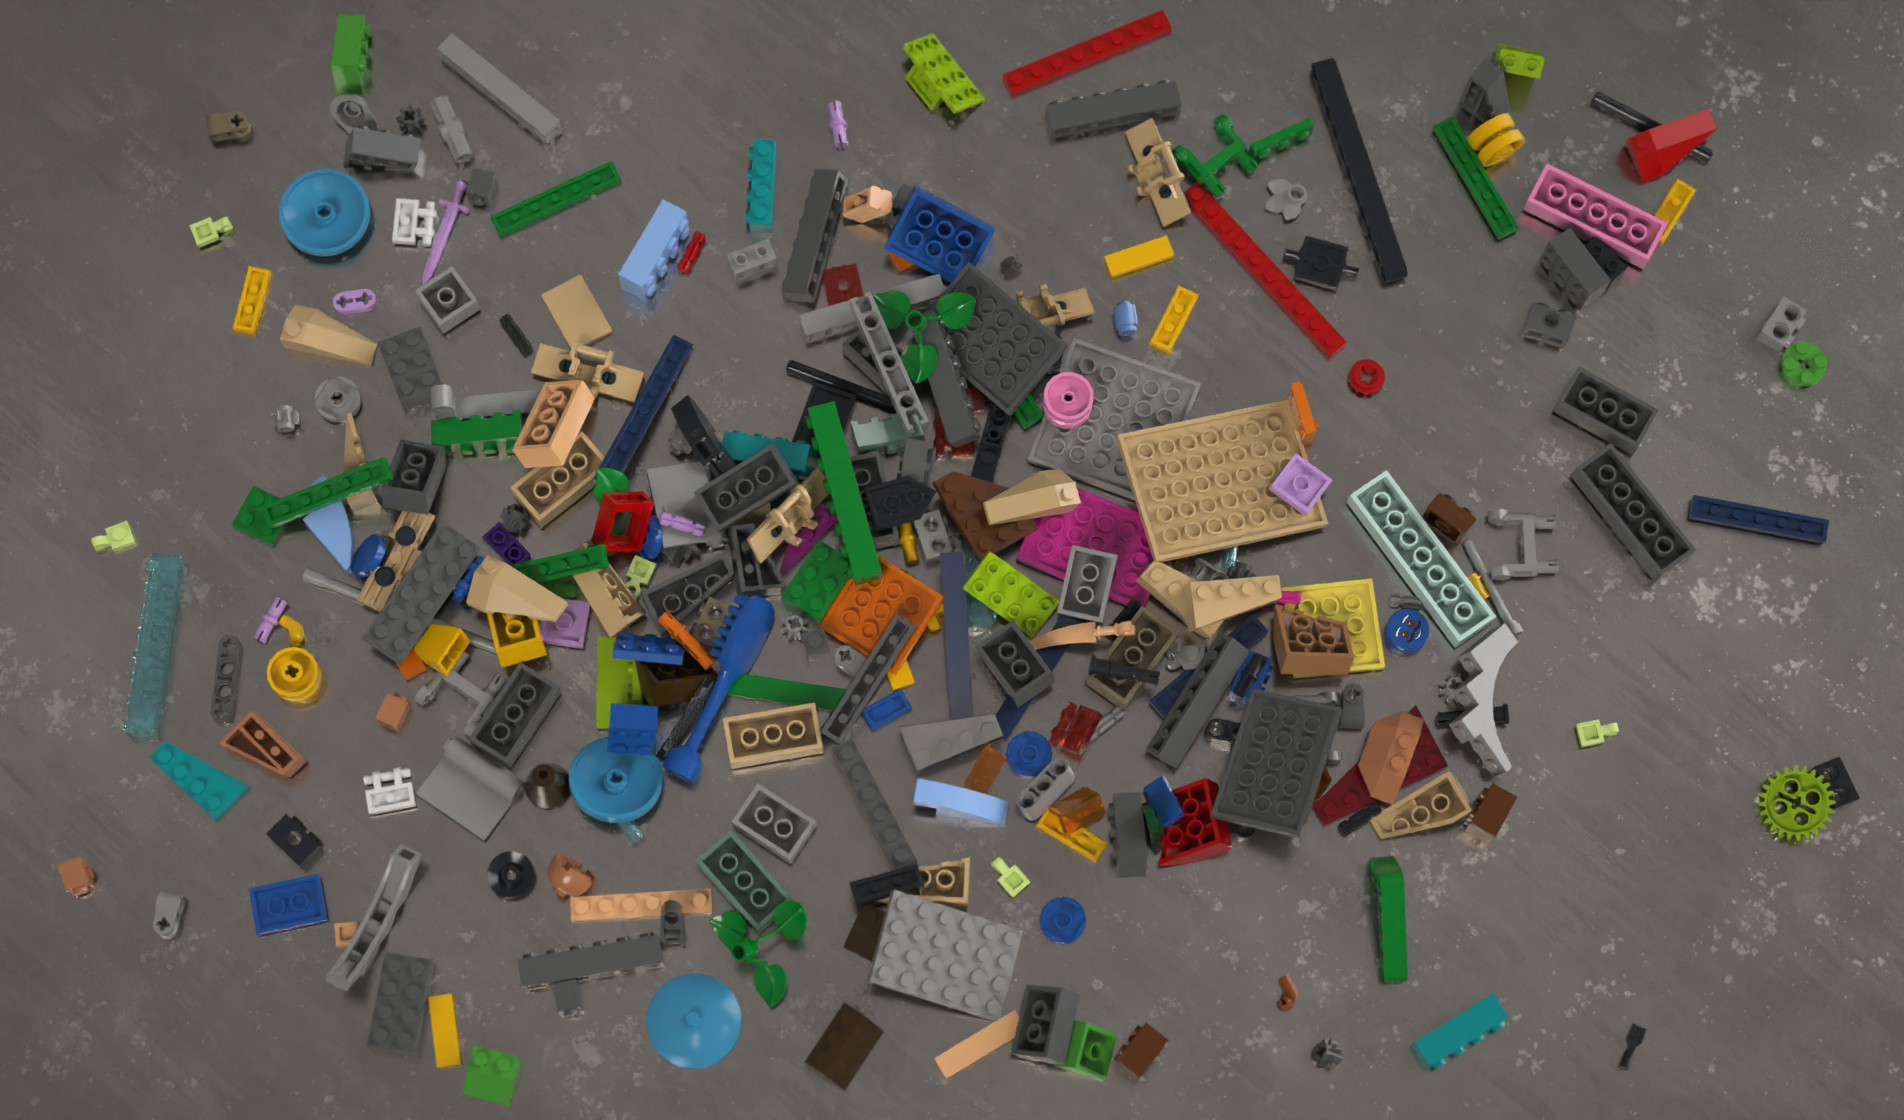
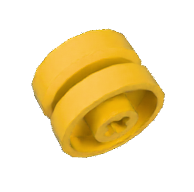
M1508 113L1498 115L1486 121L1468 136L1467 141L1474 151L1480 150L1477 157L1484 167L1501 162L1515 153L1525 143L1519 130H1512L1515 123Z
M298 647L284 648L277 652L271 658L267 667V680L272 689L284 701L293 704L305 703L314 698L323 682L322 670L317 661L305 649Z

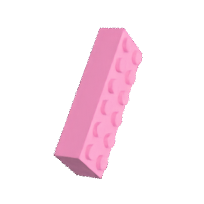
M1548 163L1523 209L1565 231L1571 228L1577 237L1588 242L1596 236L1616 256L1642 269L1648 263L1668 224Z

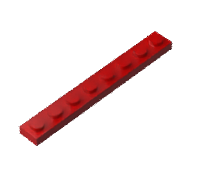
M1162 9L1003 74V80L1012 97L1172 31V26Z

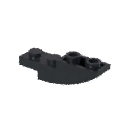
M690 395L684 397L671 408L678 426L703 466L707 465L716 478L737 466L714 434L716 430Z
M991 403L971 472V477L993 483L1012 417V415H1008L995 403Z

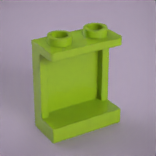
M1497 44L1494 62L1504 72L1540 79L1545 58L1541 56V52Z

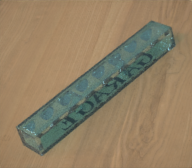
M152 553V559L148 560L147 563L149 579L148 582L144 583L143 594L146 598L145 604H142L140 608L142 624L141 627H138L136 635L139 644L138 649H135L133 653V662L136 664L134 672L132 671L130 674L132 690L126 699V707L129 710L128 716L124 717L123 730L129 738L158 740L184 560L180 555Z

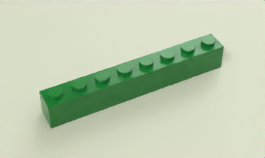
M835 401L809 407L808 416H805L808 430L812 429L814 437H811L813 450H818L820 458L816 460L819 471H824L826 477L825 480H822L825 493H830L832 501H828L831 515L836 514L838 522L834 523L837 536L842 535L844 544H840L843 558L848 557L849 566H846L849 580L854 579L855 585L882 579V571Z

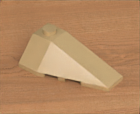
M348 413L346 417L343 473L367 463L352 413ZM371 488L344 499L343 502L345 505L349 504L351 510L378 503L375 489Z
M1059 468L1040 471L984 502L983 506L988 524L994 525L1070 513L1081 504L1075 481Z
M489 555L485 557L475 570L466 601L467 605L487 614L499 612L506 613L507 616L511 617L524 615L528 616L529 619L556 622L569 605L567 601L515 568Z
M1448 771L1383 810L1378 816L1372 817L1370 821L1380 838L1386 839L1455 823L1471 813L1472 807L1456 776Z

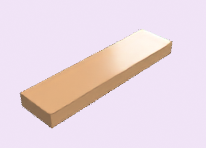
M1016 1010L935 1057L934 1060L945 1079L950 1078L1013 1040L1019 1020Z

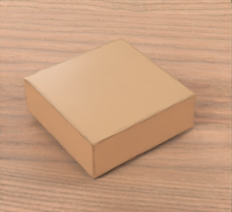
M358 920L334 923L337 948L348 946L359 928Z

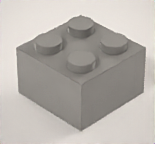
M453 266L415 290L419 302L442 334L480 310L477 299Z

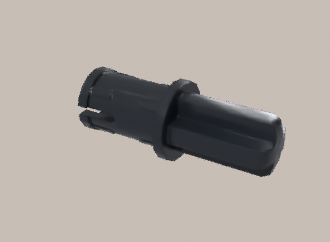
M1253 654L1245 670L1241 671L1242 676L1233 690L1236 696L1240 698L1245 697L1253 682H1257V676L1266 663L1265 658L1261 655Z

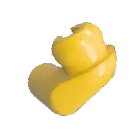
M284 614L279 624L289 630V645L298 647L304 639L303 627L299 622Z

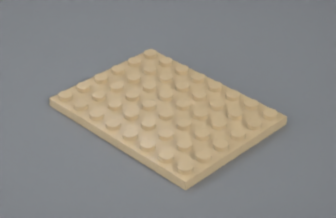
M1289 399L1118 434L1116 437L1152 557L1156 562L1175 560L1327 527L1329 524L1320 498L1305 516L1269 490L1295 453L1308 461Z

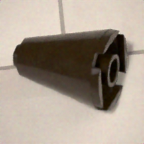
M543 763L536 766L530 771L525 781L527 797L539 808L554 809L561 806L570 796L568 772L562 766L554 763Z

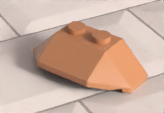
M1402 711L1373 723L1358 764L1372 798L1390 805L1394 804L1420 737L1424 719Z

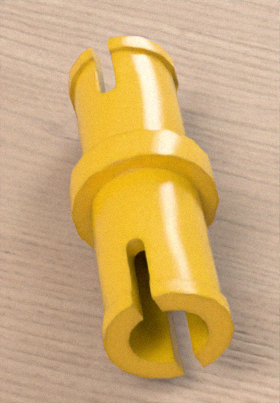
M911 522L899 525V544H902L905 563L918 562L920 558L915 542L917 537L913 533Z

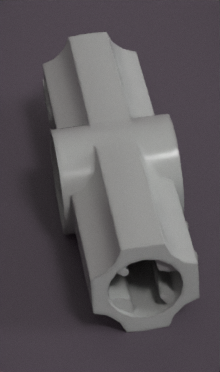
M447 96L434 98L430 102V106L437 119V126L444 142H447L455 163L468 161L473 154L465 138L466 134L459 117L455 115Z

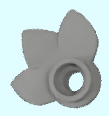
M1285 179L1269 182L1267 186L1274 195L1267 201L1266 210L1272 213L1283 212L1286 220L1296 218L1300 213L1301 205L1307 200L1306 189L1299 184L1291 185ZM1297 193L1300 198L1295 199L1292 197V194Z

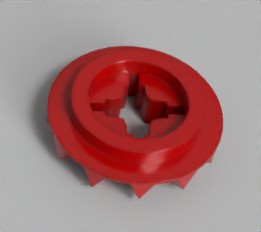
M1370 359L1357 361L1351 367L1348 376L1350 386H1353L1356 392H1361L1365 395L1376 393L1382 388L1385 381L1383 368L1380 364ZM1362 372H1365L1366 375L1373 374L1370 378L1371 383H1368L1366 380L1360 381L1363 377Z

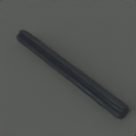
M1596 92L1592 99L1593 104L1645 131L1663 125L1601 92ZM1699 144L1689 154L1709 162L1713 155V150Z
M790 360L787 364L786 371L790 374L857 395V399L897 413L890 396ZM906 402L901 403V405L906 408L912 406L911 404H908Z

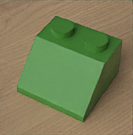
M1074 1021L1065 1065L1055 1064V1066L1072 1073L1106 1081L1117 1035L1088 1022Z
M473 1045L466 1068L463 1095L510 1106L522 1061L521 1058Z

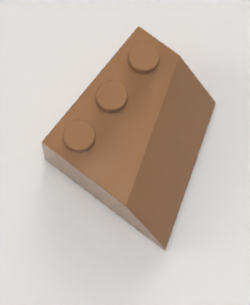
M1275 604L1273 641L1281 674L1348 676L1354 654L1346 623L1322 616L1317 618L1309 617L1300 610H1295L1294 613L1283 610V606Z

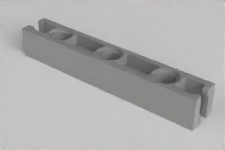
M453 33L437 48L441 59L545 143L548 144L562 129V126L559 124L560 120Z
M936 274L872 293V295L888 291H900L909 298L911 312L934 305L945 289L940 274ZM865 296L859 297L857 306L860 312L871 311L869 304L864 305L863 303ZM849 300L799 315L806 343L858 328V324L850 309ZM870 320L867 321L865 324L868 325L874 323L875 321Z
M871 291L865 293V299L863 300L864 305L869 304L871 311L861 313L857 306L858 297L849 299L850 309L907 437L915 434L912 424H909L907 418L914 414L918 416L922 430L928 429L929 421ZM873 320L877 323V325L874 327H868L865 323L867 321ZM886 360H891L895 364L892 367H886L883 363ZM904 400H909L913 405L906 408L901 403Z

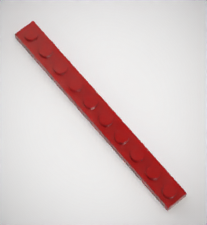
M1198 181L1183 192L1188 206L1329 359L1347 344V341Z

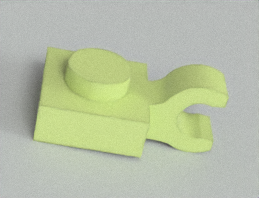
M209 217L189 225L199 248L220 240L218 233H225L234 229L228 217L221 218L216 222H213L212 218Z
M127 521L105 528L107 535L96 536L91 539L96 551L109 546L112 547L113 551H117L136 544Z
M1599 719L1575 725L1581 748L1602 744L1605 742L1603 736H1612L1619 732L1617 723L1601 726Z
M1000 857L992 862L993 868L1002 875L997 880L998 883L1012 898L1030 883L1016 865L1009 869Z

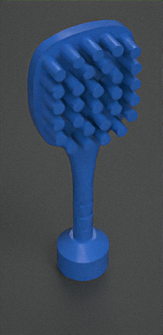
M742 594L741 597L738 595L734 597L733 601L740 606L737 608L731 605L728 608V612L732 615L731 617L725 616L723 618V623L727 624L726 628L720 626L717 631L721 634V639L718 637L713 639V644L719 646L720 649L713 647L711 654L721 663V670L685 746L681 745L670 749L662 764L663 768L695 783L703 767L697 751L712 720L734 681L739 676L747 673L756 661L772 627L775 616L774 607L768 600L760 596L753 595L749 597Z

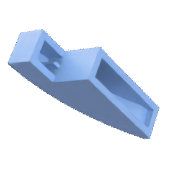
M323 474L310 486L325 481L328 478ZM342 501L310 513L303 521L347 574L351 575L355 552L354 538L345 506Z
M917 779L913 805L935 808L936 814L1005 826L1009 802L977 791Z

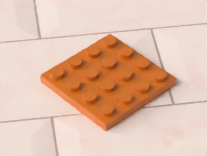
M877 555L882 571V579L855 585L854 579H848L819 627L821 629L824 628L826 632L866 657L893 614L897 613L916 627L888 669L890 673L896 676L941 605L944 596Z

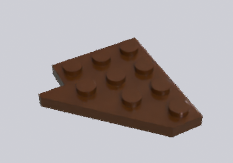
M955 471L932 483L978 562L982 561L988 551L995 554L1038 529L1033 519L994 525L988 524L983 503L1009 489L1008 487Z

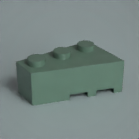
M897 413L890 414V418L878 421L877 417L870 418V423L858 425V421H851V436L857 455L879 451L880 454L885 452L886 454L896 453L899 451V448L905 447L906 438L924 441V433L919 424L918 416L914 414L907 417L909 424H912L915 430V434L908 437Z

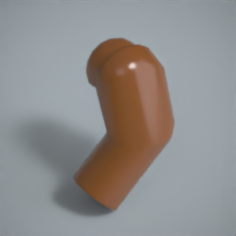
M1287 974L1279 978L1284 989L1279 999V1005L1283 1009H1291L1295 1005L1299 994L1293 980Z

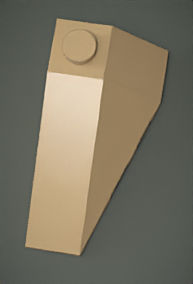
M295 305L286 317L280 337L284 348L368 366L373 365L378 346L375 342L318 309Z

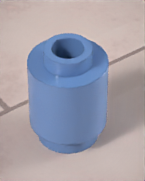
M1130 301L1118 302L1117 306L1113 308L1116 330L1119 331L1121 336L1133 335L1137 332L1136 328L1138 327L1135 305L1130 304Z

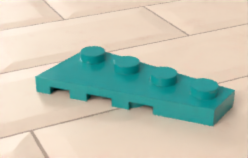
M167 741L149 757L215 821L250 788L248 785Z

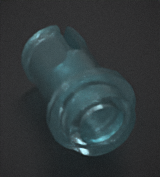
M1238 546L1223 550V558L1220 559L1223 568L1229 569L1231 565H1236L1238 562L1236 560Z
M633 820L618 823V829L621 828L632 845L644 837Z

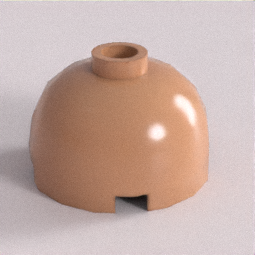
M557 853L549 864L547 874L549 882L554 886L553 891L561 897H565L566 894L579 896L585 893L593 884L596 876L589 869L584 872V869L581 867L582 864L564 854L558 855Z

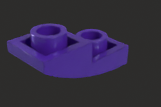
M500 521L482 536L487 544L508 565L522 563L531 555L503 527Z

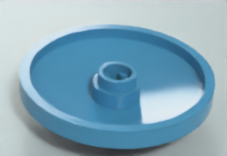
M316 169L299 176L287 187L280 201L279 220L286 237L299 250L315 256H332L350 249L363 237L370 220V204L364 189L352 176L335 169Z
M608 737L597 739L587 744L574 757L569 771L570 793L579 808L595 819L611 823L628 822L643 816L651 810L660 797L663 783L662 768L655 755L640 756L630 753L615 754L607 752Z
M692 973L671 979L656 992L648 1007L646 1024L652 1045L666 1061L685 1069H702L720 1062L732 1051L740 1035L742 1019L736 997L724 983L705 974Z

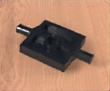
M1306 235L1299 252L1286 248L1283 256L1296 260V271L1293 279L1337 291L1339 281L1344 274L1357 278L1359 268L1346 265V255L1349 247Z

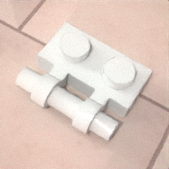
M397 198L392 236L393 244L416 245V237H422V245L426 247L431 246V240L434 238L435 233L433 221L436 219L437 214L435 202L428 201L426 202V209H421L419 200ZM418 218L425 219L424 228L418 227Z
M397 767L393 768V771L383 773L376 771L372 772V775L363 776L365 785L374 784V789L365 791L370 815L416 806L412 782L403 783V778L411 777L410 768L401 769ZM395 781L393 786L382 787V782Z

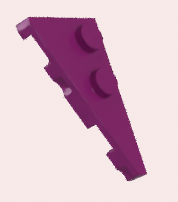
M821 502L813 510L814 516L811 518V520L818 523V526L814 530L802 527L795 534L796 537L802 539L799 546L788 543L780 568V574L783 577L834 526V523L838 522L837 517L834 514L831 515L830 510Z

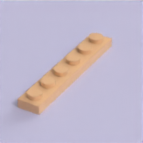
M712 889L570 897L571 921L661 916L663 903L668 900L679 902L683 915L713 913ZM669 912L666 915L675 916L676 914L674 912Z

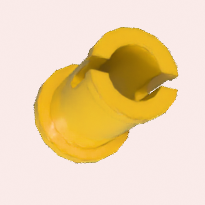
M1473 573L1467 577L1484 600L1490 597L1480 580L1481 576Z

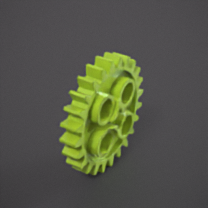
M1796 765L1793 767V772L1784 767L1785 774L1783 775L1775 771L1776 779L1768 777L1771 785H1762L1767 792L1759 793V796L1765 798L1764 802L1758 803L1759 806L1765 807V810L1760 812V815L1768 816L1764 823L1769 824L1772 822L1773 825L1770 830L1775 831L1778 828L1779 837L1783 836L1786 832L1787 840H1791L1793 835H1796L1797 841L1801 840L1802 835H1805L1807 840H1810L1811 832L1819 836L1817 830L1819 827L1824 830L1827 829L1823 824L1824 821L1832 822L1828 817V813L1833 814L1836 812L1830 808V805L1836 804V801L1829 799L1835 793L1834 791L1826 790L1831 784L1829 782L1821 783L1824 779L1823 775L1815 778L1816 770H1812L1808 774L1806 766L1803 767L1801 772H1799ZM1791 781H1795L1798 784V791L1794 794H1789L1786 791V785ZM1782 792L1795 800L1801 797L1800 802L1816 810V814H1812L1800 807L1793 809L1794 804L1779 797L1778 793ZM1812 792L1818 793L1820 797L1819 802L1815 805H1810L1807 802V796ZM1778 802H1785L1787 804V811L1784 814L1779 815L1776 813L1775 806ZM1800 813H1806L1809 818L1807 824L1803 826L1798 825L1796 822V817Z

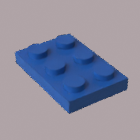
M622 632L621 634H616L612 659L682 665L685 648L677 640H673L671 636L660 638L654 634L638 636L631 632Z
M319 874L248 888L256 934L258 936L328 921Z

